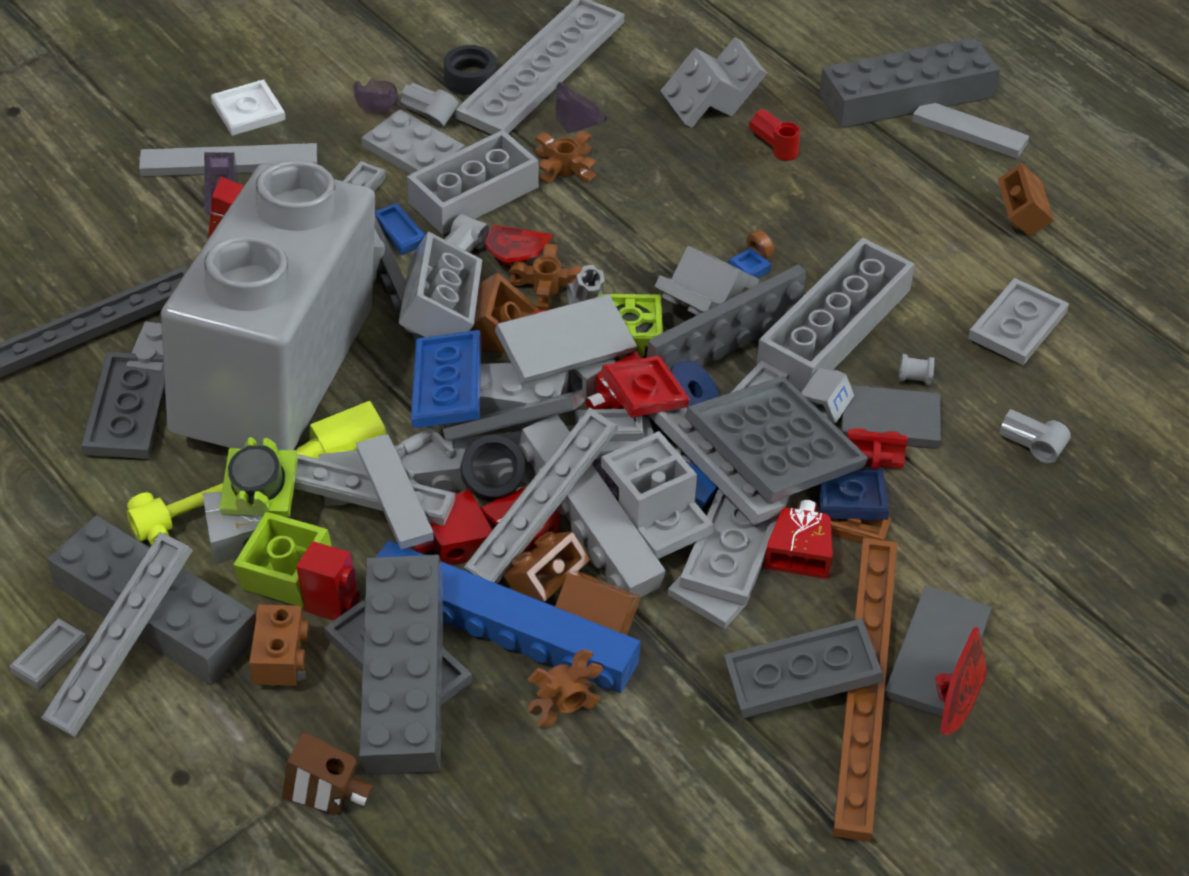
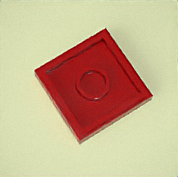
M660 356L605 364L602 367L600 374L630 418L687 408L690 398Z

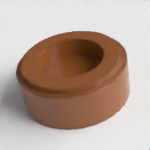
M756 230L747 236L748 249H754L765 260L774 255V246L766 233Z

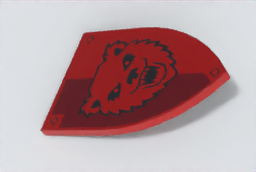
M494 225L486 237V248L490 254L501 260V265L510 266L511 262L516 261L525 263L528 259L544 252L545 244L550 243L553 234Z
M973 627L953 674L941 673L935 677L938 697L941 701L945 702L941 734H952L961 727L969 715L986 678V663L980 632L977 627Z

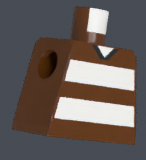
M302 731L287 761L282 798L335 815L340 813L346 799L366 806L374 785L354 777L357 766V759Z

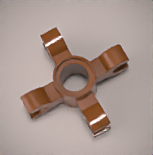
M582 130L576 134L574 139L562 137L553 141L551 136L544 132L535 137V141L541 145L534 152L540 157L547 156L550 158L544 159L539 163V168L544 171L539 175V180L550 184L556 175L568 177L575 173L585 182L592 180L596 173L590 171V169L596 165V161L591 157L581 156L590 152L591 146L587 145L586 142L592 138V135Z
M545 244L544 256L538 257L534 261L533 266H528L521 261L511 262L510 284L513 286H522L525 283L533 284L536 297H538L536 306L539 309H549L550 297L558 294L561 287H567V284L574 283L576 276L582 270L580 266L561 269V263L556 256L558 247L556 244Z
M579 650L573 658L571 667L567 664H561L553 667L548 672L537 668L527 679L530 683L540 687L536 694L542 699L533 700L527 708L529 713L537 715L543 710L541 719L536 723L538 727L550 728L557 719L558 711L568 714L582 706L592 709L602 699L599 695L593 694L588 690L592 686L588 679L598 677L603 669L601 665L591 663L587 667L588 660L594 655L592 651Z

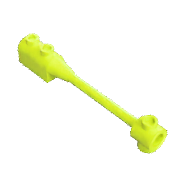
M368 401L310 424L309 442L296 450L300 455L319 459V454L356 450L357 442L385 435L386 430L372 403ZM223 483L165 506L161 498L154 499L153 495L148 492L134 496L127 503L128 510L126 513L136 539L139 542L148 539L152 545L160 532L169 536L168 531L173 529L171 518L203 506L202 493L222 492Z

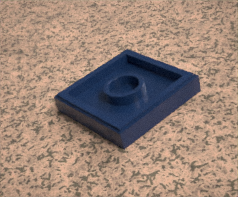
M862 468L817 485L819 512L827 514L830 518L888 520L889 507L883 469L871 470Z

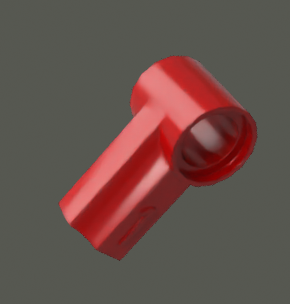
M764 109L755 112L754 117L749 122V129L773 146V155L776 158L784 161L795 159L799 154L800 127L792 122H781Z

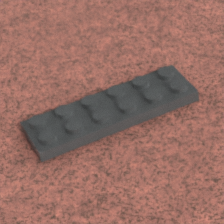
M798 264L648 340L647 358L660 356L668 369L680 361H692L704 367L715 360L722 359L725 355L738 348L747 346L750 342L763 336L803 297L806 270Z

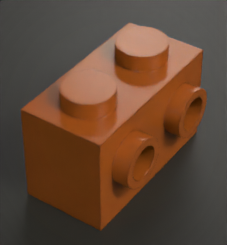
M1020 163L998 178L1008 219L1016 230L1021 229L1030 237L1054 221L1042 181L1024 164Z
M552 531L547 532L535 541L537 546L530 552H525L515 558L512 562L513 567L504 574L511 588L516 592L539 601H546L564 584L568 572L580 570L590 558L573 531L556 534Z
M573 571L567 573L555 607L627 635L641 596L582 572Z
M258 604L249 662L253 684L297 685L298 671H304L306 663L305 649H301L302 642H308L310 630L309 620H303L302 606Z

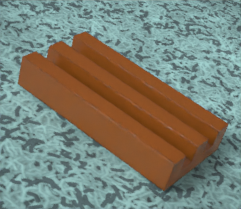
M888 517V520L830 518L832 536L862 544L863 538L884 541L891 523L890 517Z

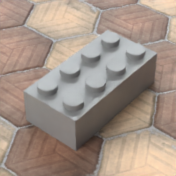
M501 130L408 175V203L444 235L451 231L454 220L460 214L476 219L538 188L539 160L504 130Z
M428 231L410 259L398 324L404 326L409 332L418 333L424 337L470 331L474 325L482 259Z

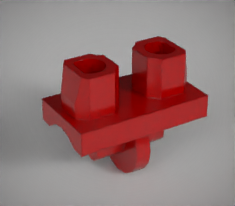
M854 427L853 429H848L847 438L868 457L865 465H871V470H878L879 466L903 469L908 440L907 435H901L895 431L881 433L867 431L865 428Z

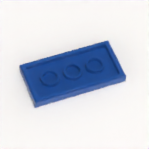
M480 330L416 339L411 408L413 428L480 419L482 348Z

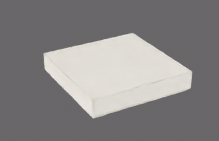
M264 80L211 95L213 106L232 136L286 120L284 110Z

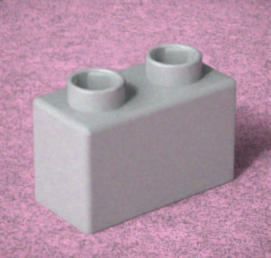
M289 160L280 161L275 164L262 163L256 167L161 311L167 427L170 432L237 449H243L249 437L254 438L259 446H262L264 438H269L276 443L279 450H294L372 309L375 193L372 189L336 180L324 167L310 161Z

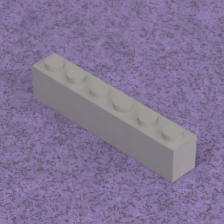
M558 414L522 429L518 446L525 457V462L531 464L536 471V475L570 433ZM591 464L557 507V511L561 515L565 514L571 523L574 535L578 541L584 542L589 550L591 561L597 568L603 570L607 576L608 583L642 597L661 587L666 571Z

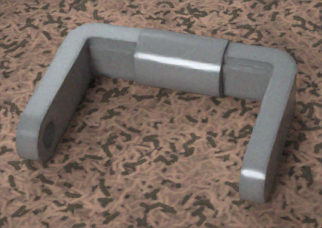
M431 428L409 437L394 447L400 458L432 440L447 457L454 455L453 448L436 430ZM400 458L409 480L414 478L412 469Z

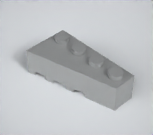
M512 363L481 364L480 415L567 394L569 389V371L522 384ZM548 417L508 427L524 429Z

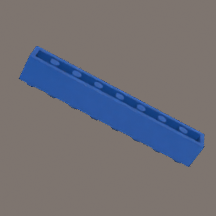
M387 541L376 558L419 556L423 554L408 548L400 550L398 544ZM440 561L443 571V624H451L475 637H483L499 644L504 649L515 650L531 657L536 662L547 663L554 667L561 664H567L571 667L573 658L579 650L592 651L594 655L588 660L587 667L591 663L601 665L603 669L598 677L588 680L603 689H611L618 693L623 691L639 663L640 640Z

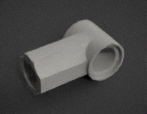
M415 83L406 85L401 92L400 103L404 108L423 115L430 123L440 128L445 126L459 105L458 101L449 93L440 89L434 92Z
M460 214L452 224L451 233L444 240L468 253L474 248L481 250L486 244V237L490 232V226L467 215Z
M594 265L583 266L581 272L576 276L575 282L567 284L569 305L598 297V294H603L602 288L605 282L603 271L598 270Z
M1011 409L1006 414L999 432L1000 435L1030 448L1032 455L1043 463L1055 462L1071 438L1069 429L1061 422L1053 420L1043 424Z

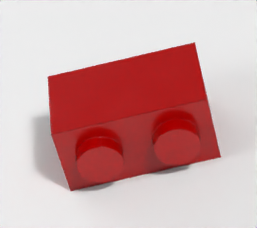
M312 541L296 565L305 612L334 621L359 603L360 593L357 591L355 581L356 570L353 568L351 552Z

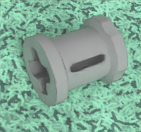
M902 353L898 381L904 382L905 379L923 381L925 385L931 386L935 358L929 357L928 360L909 358L907 354Z

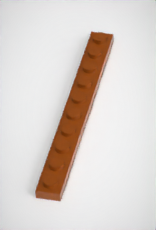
M863 538L854 620L863 619L883 674V682L847 691L833 827L834 837L871 842L897 542Z

